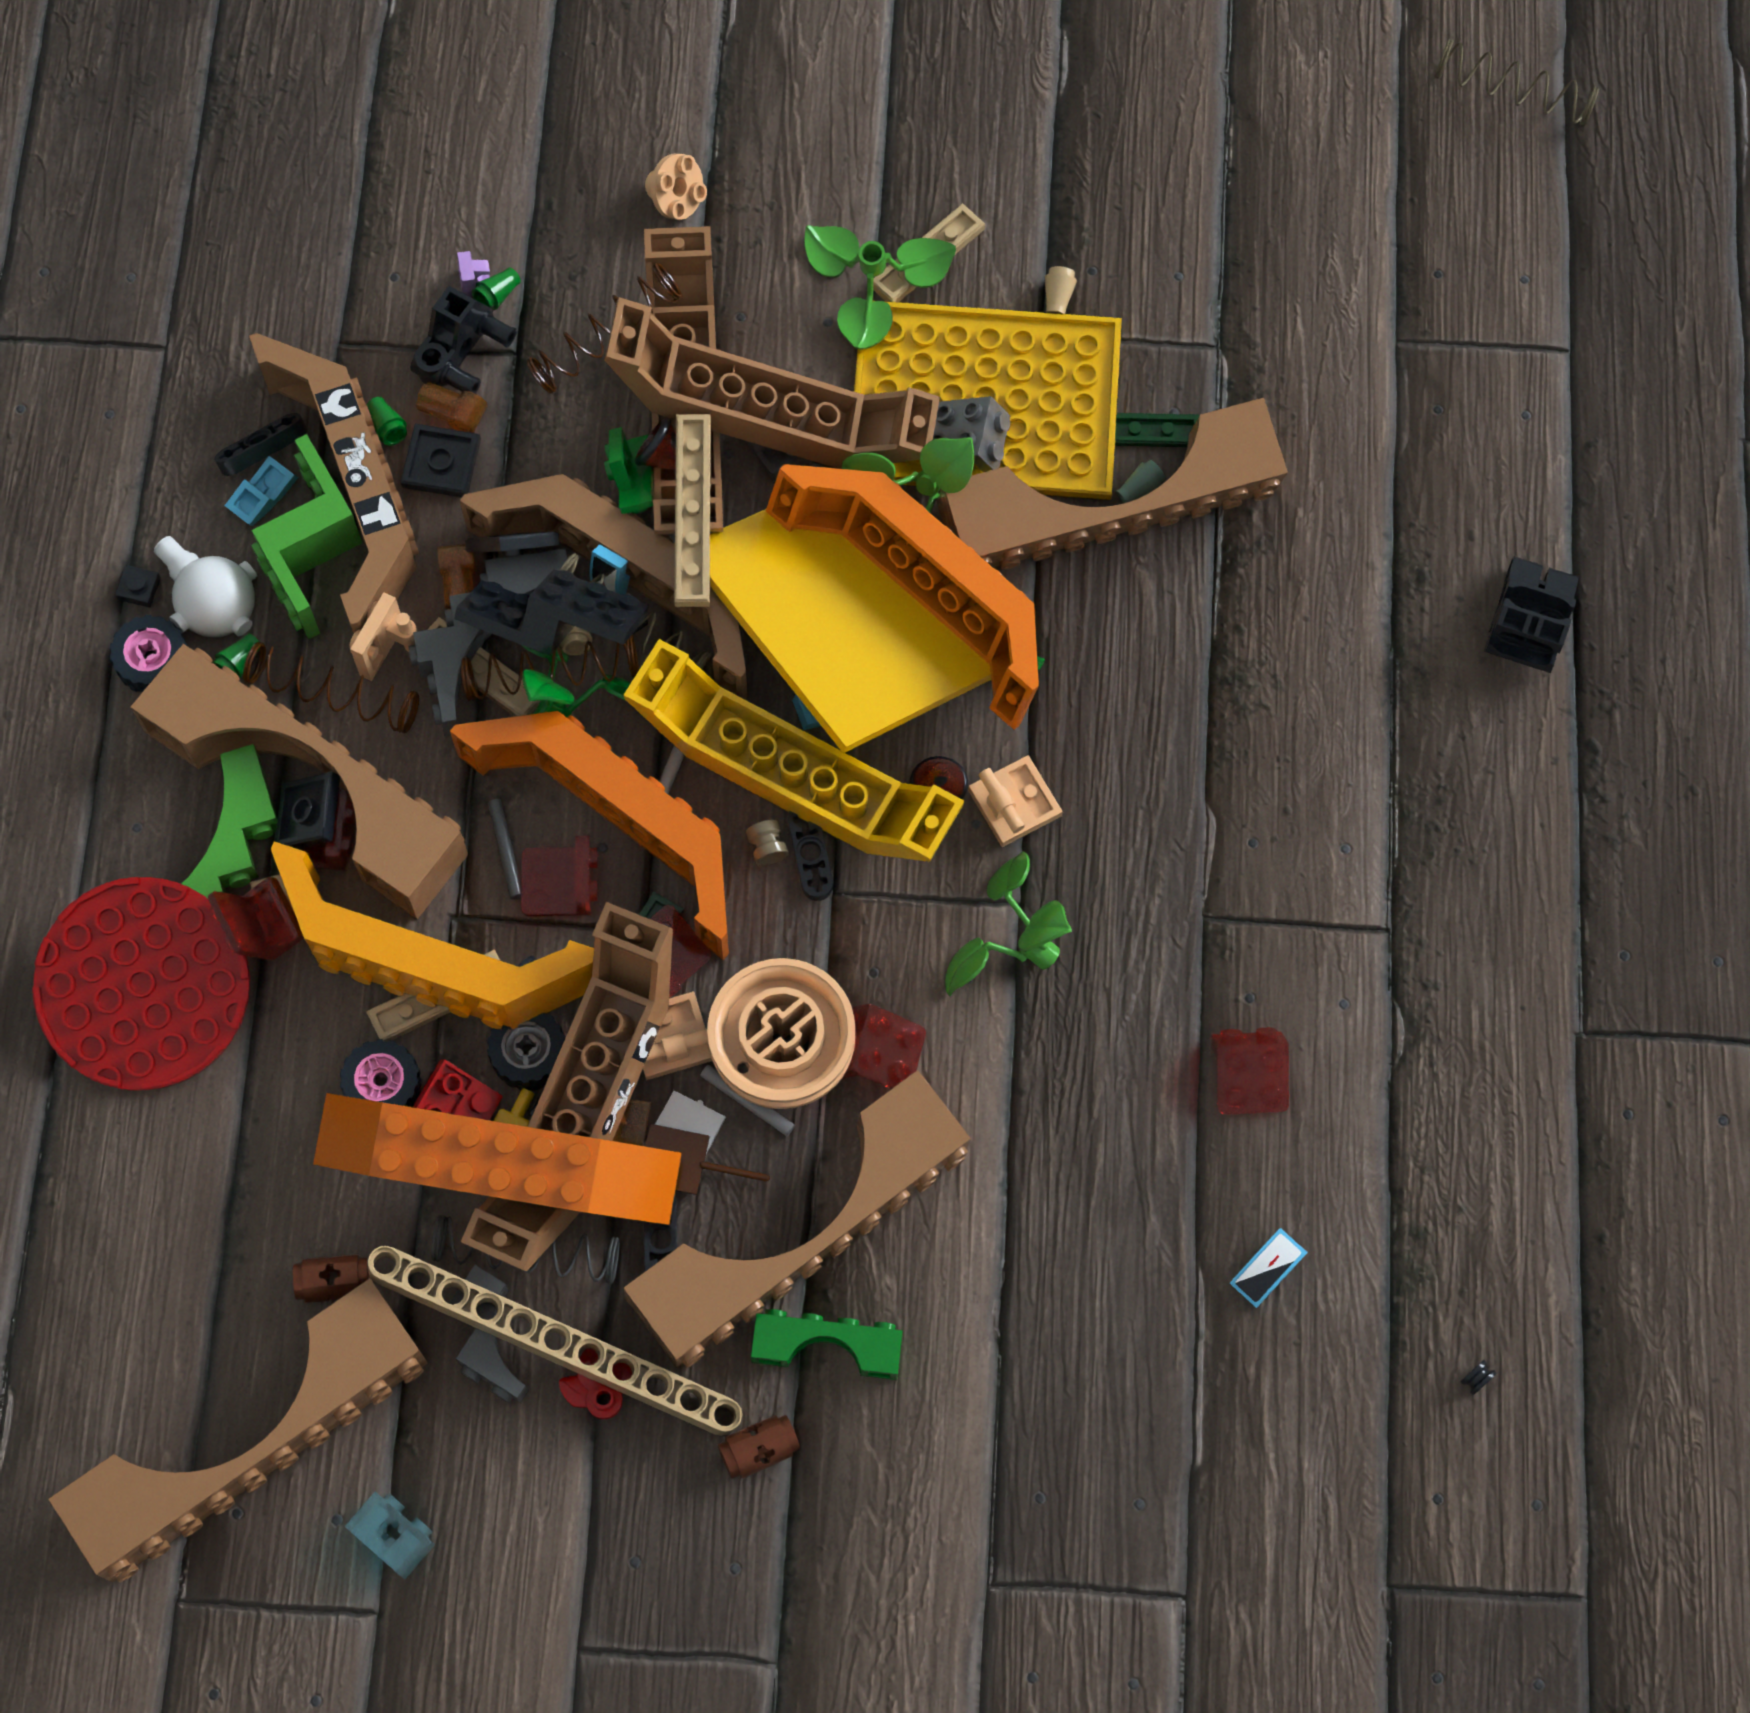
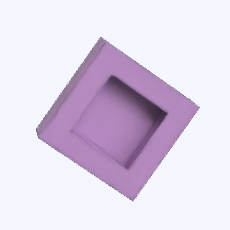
M470 251L457 252L461 290L469 297H473L472 290L475 289L476 283L490 277L488 260H472Z

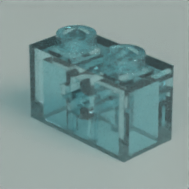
M375 1491L345 1527L397 1574L406 1579L435 1546L428 1538L433 1531L417 1517L412 1522L407 1520L401 1514L405 1507L390 1493L382 1498ZM389 1525L393 1528L398 1527L397 1531L401 1536L397 1540L391 1537L388 1538L389 1535L384 1531Z

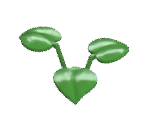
M807 225L805 229L806 255L810 265L817 273L825 277L835 278L844 272L846 266L853 268L859 262L861 271L867 275V300L858 297L851 298L840 307L837 315L840 332L855 349L859 350L873 347L881 342L892 326L893 317L889 304L884 301H873L874 277L884 272L886 263H889L897 271L905 270V279L911 285L928 288L937 285L943 280L956 253V246L946 241L917 238L903 243L898 248L897 259L900 263L898 264L891 258L890 253H885L884 247L879 242L868 241L859 249L857 237L846 228Z
M971 437L960 439L939 438L928 442L920 453L922 470L920 472L914 471L911 475L899 480H893L896 472L894 464L888 458L876 453L851 455L842 462V469L883 472L900 486L915 481L917 490L921 494L929 496L926 510L931 513L935 500L939 496L938 491L940 489L947 493H956L968 484L974 467L973 439Z
M1022 851L1016 857L1004 863L994 873L987 886V896L994 901L1004 896L1026 925L1025 931L1018 941L1020 951L992 942L984 944L980 938L969 941L959 949L948 966L945 988L950 997L956 989L970 982L982 971L988 960L990 950L1016 957L1021 962L1028 958L1040 969L1045 970L1057 960L1060 953L1059 947L1051 941L1072 932L1066 918L1065 909L1059 901L1048 902L1039 908L1031 920H1029L1013 899L1012 890L1024 883L1029 872L1030 859L1026 852Z

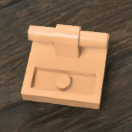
M383 592L378 602L375 601L370 606L365 625L362 630L358 629L353 634L350 641V650L359 675H364V678L370 681L375 677L395 641L404 645L408 652V646L415 645L413 632H417L415 623L410 620L407 613L400 612L396 597Z
M1029 755L994 773L991 768L983 770L979 773L981 780L968 786L970 795L1001 847L1062 817V809Z
M694 991L669 998L668 1011L643 1067L646 1081L712 1061L707 1029L705 1028Z

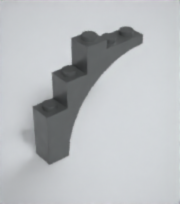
M566 549L485 560L486 573L480 574V581L496 582L509 591L530 595L553 569L559 570L566 562ZM470 593L449 596L451 609L444 610L447 627L413 632L415 645L408 646L411 666H419L420 678L428 677L430 695L437 694L439 704L432 705L435 725L442 724L444 737L451 736L450 730L457 724V705L462 684L461 659L468 657L471 661L483 642L492 634L454 619L457 606Z

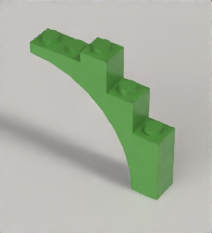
M254 744L220 754L224 775V798L218 828L202 860L190 876L181 883L212 901L224 912L233 926H235L225 888L229 886L231 888L243 887L249 884L252 879L259 878L248 840L269 838L276 832L278 820L261 759Z

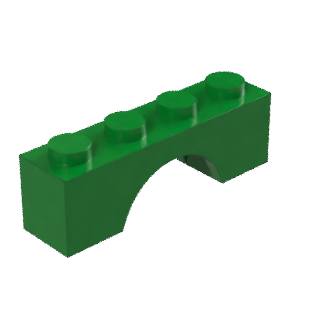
M766 1309L765 1314H756L751 1362L754 1364L789 1367L796 1354L805 1347L816 1343H832L850 1353L858 1366L860 1376L897 1380L903 1330H896L895 1324L875 1322L874 1327L859 1325V1320L852 1318H838L837 1323L823 1321V1316L811 1313H803L801 1318L786 1317L787 1312L777 1309Z

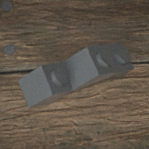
M474 1265L465 1280L503 1297H506L509 1291L504 1282L477 1265ZM459 1289L450 1301L452 1305L458 1304L463 1299V1294ZM481 1303L476 1308L478 1316L485 1320L492 1319L497 1314L495 1306L491 1303ZM476 1328L456 1357L459 1365L462 1366L460 1373L477 1384L481 1379L491 1384L493 1388L490 1392L501 1400L509 1403L513 1398L521 1404L529 1390L503 1363L497 1344V1337Z

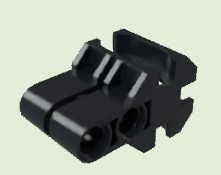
M1513 556L1504 580L1499 603L1491 622L1490 635L1485 644L1484 652L1551 673L1557 653L1560 654L1572 620L1570 616L1576 603L1574 596L1579 577L1549 567L1542 581L1540 577L1543 565Z

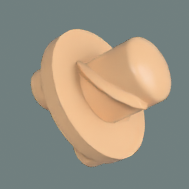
M674 153L665 156L646 178L645 189L648 196L653 200L658 212L668 219L682 220L688 218L707 196V188L703 184L701 170L691 155Z

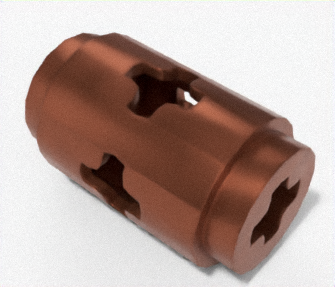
M359 1254L334 1256L331 1258L303 1259L302 1263L293 1264L295 1299H304L305 1303L339 1300L370 1279L368 1274V1257L359 1258ZM337 1272L338 1277L334 1279V1285H327L326 1280L330 1278V1273Z
M777 1415L769 1417L724 1437L725 1441L717 1444L731 1479L738 1476L741 1479L793 1457V1452L800 1449L797 1436L787 1415L779 1418ZM755 1430L757 1434L752 1436L750 1432ZM766 1458L768 1461L762 1463L760 1459Z

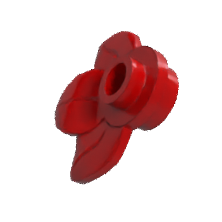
M588 1348L584 1350L579 1359L585 1365H594L598 1362V1354L595 1350ZM617 1363L613 1365V1375L618 1380L624 1381L631 1378L632 1371L627 1364ZM580 1374L564 1377L559 1380V1388L566 1401L573 1407L587 1408L591 1415L598 1419H610L616 1416L622 1408L623 1393ZM607 1394L611 1399L608 1404L600 1405L597 1403L599 1396Z

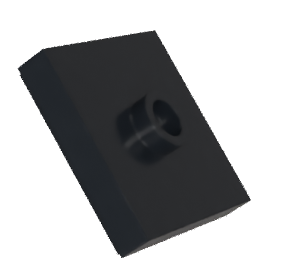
M415 423L400 481L401 487L461 498L464 494H468L481 442L480 434Z
M556 531L514 533L467 538L465 540L466 552L503 551V556L524 555L523 549L560 545L559 534Z
M331 771L282 783L275 842L299 849L333 840L340 776Z

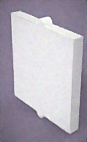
M673 1091L655 1125L710 1136L708 1152L726 1116L704 1106L702 1100L696 1102Z

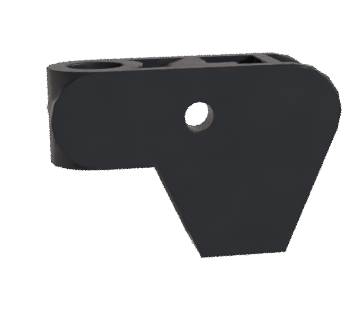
M448 286L432 308L428 336L416 351L410 369L420 377L426 386L443 387L450 385L466 394L469 398H472L480 387V378L463 371L459 366L481 336L486 335L508 348L516 337L517 329L494 318L493 310L490 307Z

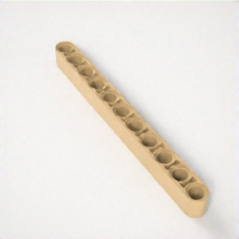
M380 1246L369 1255L368 1274L374 1282L715 1435H728L741 1422L742 1410L739 1404L733 1399L393 1247ZM387 1257L394 1261L395 1268L388 1274H382L376 1271L374 1263L379 1258ZM421 1272L427 1275L429 1284L423 1289L411 1287L408 1283V1278L413 1273ZM451 1287L457 1288L462 1292L463 1299L458 1304H448L442 1298L444 1290ZM487 1302L494 1305L497 1310L496 1316L489 1320L480 1318L476 1308L481 1303ZM515 1318H525L530 1323L531 1330L524 1335L514 1333L510 1323ZM553 1332L560 1334L564 1339V1346L559 1350L549 1349L544 1342V1337L547 1334ZM583 1348H592L598 1354V1362L594 1365H585L580 1361L578 1352ZM617 1363L627 1364L632 1371L631 1378L624 1381L618 1380L613 1375V1365ZM650 1378L661 1379L665 1384V1393L660 1396L649 1393L646 1386L647 1380ZM684 1393L696 1395L699 1400V1408L695 1411L684 1409L680 1402L681 1395ZM718 1408L728 1409L733 1417L732 1424L729 1426L718 1424L714 1417L715 1410Z

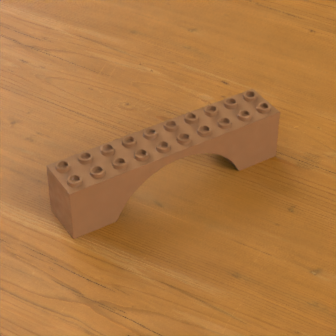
M1260 398L1200 414L1189 433L1186 453L1178 470L1165 483L1149 494L1124 504L1107 507H1081L1056 501L1029 487L1006 466L972 475L965 488L959 492L947 493L941 489L937 505L943 525L947 526L966 545L973 548L993 568L1001 566L1002 570H1006L1020 565V561L1033 558V561L1047 559L1053 555L1052 552L1065 549L1067 553L1077 551L1084 547V543L1096 540L1097 544H1102L1114 540L1116 535L1128 532L1129 535H1136L1148 529L1147 526L1160 523L1161 527L1177 523L1179 517L1190 514L1192 518H1199L1209 514L1212 508L1223 506V509L1227 510L1240 506L1242 500L1254 497L1255 501L1268 499L1281 486L1280 484L1288 474L1265 399Z
M183 644L131 705V709L144 732L197 769L220 760V754L254 744L258 753L287 756L305 762L323 773L332 771L340 776L339 787L345 792L354 806L357 833L352 860L362 882L418 920L468 856L464 843L465 839L460 831L461 827L447 816H444L443 819L432 812L433 808L423 799L416 797L413 800L404 793L405 789L395 780L388 778L385 781L376 775L377 770L367 761L361 759L357 762L348 756L350 752L339 742L333 740L329 743L321 737L322 733L311 723L305 722L301 724L295 720L293 712L283 704L278 703L275 706L267 701L266 694L252 684L247 687L239 682V676L230 668L223 666L220 669L212 663L213 659L200 648L192 650Z
M918 1070L860 1112L857 1131L860 1140L861 1159L857 1184L840 1214L815 1238L789 1252L757 1260H732L714 1257L699 1252L683 1243L623 1288L625 1299L676 1368L682 1364L687 1368L695 1364L705 1355L703 1352L706 1346L713 1341L717 1346L734 1334V1325L742 1319L746 1324L755 1319L757 1313L761 1314L764 1311L762 1308L766 1301L773 1298L776 1302L783 1298L793 1289L794 1280L800 1276L804 1280L812 1276L822 1267L821 1263L826 1256L831 1254L835 1258L850 1247L851 1244L849 1242L853 1240L852 1237L858 1232L862 1236L868 1234L880 1224L879 1220L882 1218L881 1215L888 1210L891 1215L908 1203L907 1199L911 1196V1192L917 1189L919 1193H922L937 1181L936 1177L940 1174L939 1171L946 1168L950 1172L965 1160L964 1156L968 1153L967 1147L971 1140L970 1136Z
M371 1278L307 1321L309 1356L300 1390L281 1422L255 1447L224 1464L204 1470L177 1473L142 1468L113 1454L49 1498L50 1503L97 1576L112 1583L116 1580L121 1583L129 1579L139 1571L137 1566L149 1557L151 1560H155L170 1550L171 1546L169 1543L181 1535L185 1538L197 1532L203 1526L202 1520L212 1513L219 1515L227 1511L235 1504L234 1498L246 1490L248 1493L257 1490L266 1483L267 1479L265 1476L277 1468L280 1471L287 1469L299 1459L298 1453L309 1446L311 1449L320 1446L330 1438L329 1432L340 1424L343 1427L350 1425L362 1415L360 1410L370 1403L374 1405L380 1404L392 1395L393 1391L391 1389L402 1381L409 1383L424 1372L422 1367L428 1364V1362Z

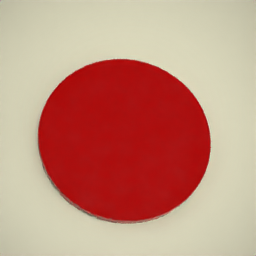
M130 877L107 882L89 890L70 903L58 915V919L52 925L46 937L43 938L36 956L32 994L37 1019L45 1037L56 1053L70 1067L91 1080L106 1086L135 1091L154 1090L173 1086L194 1077L214 1063L230 1045L245 1016L250 991V972L245 948L239 934L224 912L212 901L192 888L175 881L163 878Z

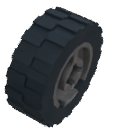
M542 1013L519 1024L515 1029L505 1025L501 1029L492 1028L491 1036L487 1040L489 1046L487 1053L490 1063L501 1081L504 1080L508 1086L512 1088L513 1086L517 1087L519 1090H522V1088L538 1090L539 1087L546 1085L565 1041L563 1030L560 1024L556 1023L554 1017L550 1014ZM526 1044L534 1046L529 1051V1055H525L522 1051L523 1046Z

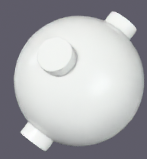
M167 536L157 543L154 553L168 567L169 575L175 581L172 589V603L175 613L169 618L176 628H179L181 633L189 629L201 636L216 638L232 633L242 636L251 628L252 621L249 618L255 603L252 580L257 577V574L248 562L243 561L238 565L232 560L219 556L199 558L195 553L185 551L171 536Z

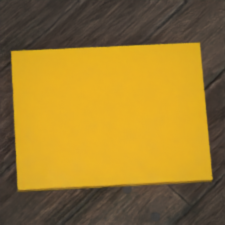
M887 302L892 311V326L885 338L875 346L862 350L857 349L854 392L867 395L906 391L910 387L939 396V402L992 396L1010 415V428L1007 431L1003 448L1004 456L999 468L1008 466L1020 480L1043 495L1111 500L1122 318ZM920 460L893 463L896 469L893 480L907 477L914 471L920 472L922 470ZM974 464L972 475L983 473ZM912 481L904 485L916 486V483Z
M766 509L724 527L723 532L710 533V587L843 754L991 680L990 664L841 534L794 529L789 532L770 516Z

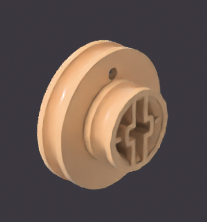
M788 958L760 961L749 965L732 976L715 997L709 1013L707 1026L710 1054L719 1076L733 1092L743 1099L759 1106L774 1109L804 1106L830 1092L846 1073L855 1047L853 1010L844 990L829 974L807 962ZM779 1033L780 1037L774 1041L773 1035ZM790 1034L791 1040L786 1043L783 1039ZM809 1041L808 1050L805 1052L803 1045ZM744 1063L748 1072L740 1073L737 1068L740 1064Z

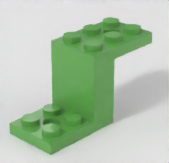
M306 434L295 440L299 453L295 454L294 457L300 467L299 471L307 487H311L314 491L315 499L251 530L256 541L251 547L258 558L257 561L264 575L272 583V588L281 604H284L288 612L287 615L295 630L303 629L309 640L320 634L310 605L294 577L362 544L351 510Z

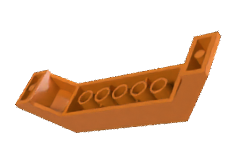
M790 464L782 466L779 469L766 512L789 532L794 529L841 534L990 664L993 700L989 708L1013 730L1019 727L1039 686L1034 603L885 473Z
M559 711L456 724L450 730L457 756L483 776L493 769L539 767L696 888L699 908L698 914L694 917L696 940L722 960L728 956L720 833H718L720 831L719 828L706 817L701 820L694 815L691 806L680 797L673 799L664 792L665 787L652 776H649L648 779L638 772V767L632 760L626 756L619 758L611 751V746L598 735L594 738L584 731L585 727L572 715L565 717Z
M326 1093L313 1165L543 1206L670 1225L682 1153Z

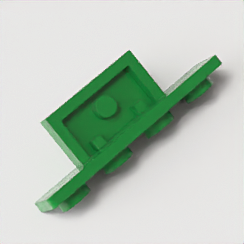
M622 427L609 430V443L605 444V452L608 459L604 461L605 470L609 481L615 480L619 491V509L621 514L630 512L640 513L652 507L654 500L653 455L644 465L637 466L635 464V457L649 434L626 440Z

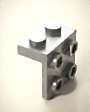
M992 396L941 401L938 406L933 440L939 438L960 439L971 437L974 445V464L982 472L995 470L1000 467V462L1004 456L1003 448L1007 431L1010 428V415Z

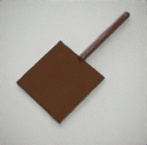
M650 1124L645 1147L682 1153L675 1191L697 1195L703 1169L766 1182L770 1180V1176L767 1174L704 1162L710 1139L708 1135Z

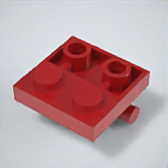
M440 1059L413 1108L490 1120L503 1096L449 1061Z

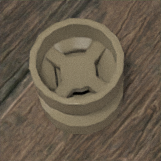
M777 820L758 822L746 830L748 841L755 848L753 857L756 865H771L782 861L789 855L786 843L780 841L781 828Z

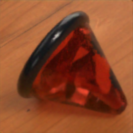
M663 418L648 435L635 457V464L637 466L644 465L676 471V432L669 418Z
M934 756L924 759L917 764L910 776V784L932 787L934 784L963 799L968 789V778L964 768L955 760L944 756Z

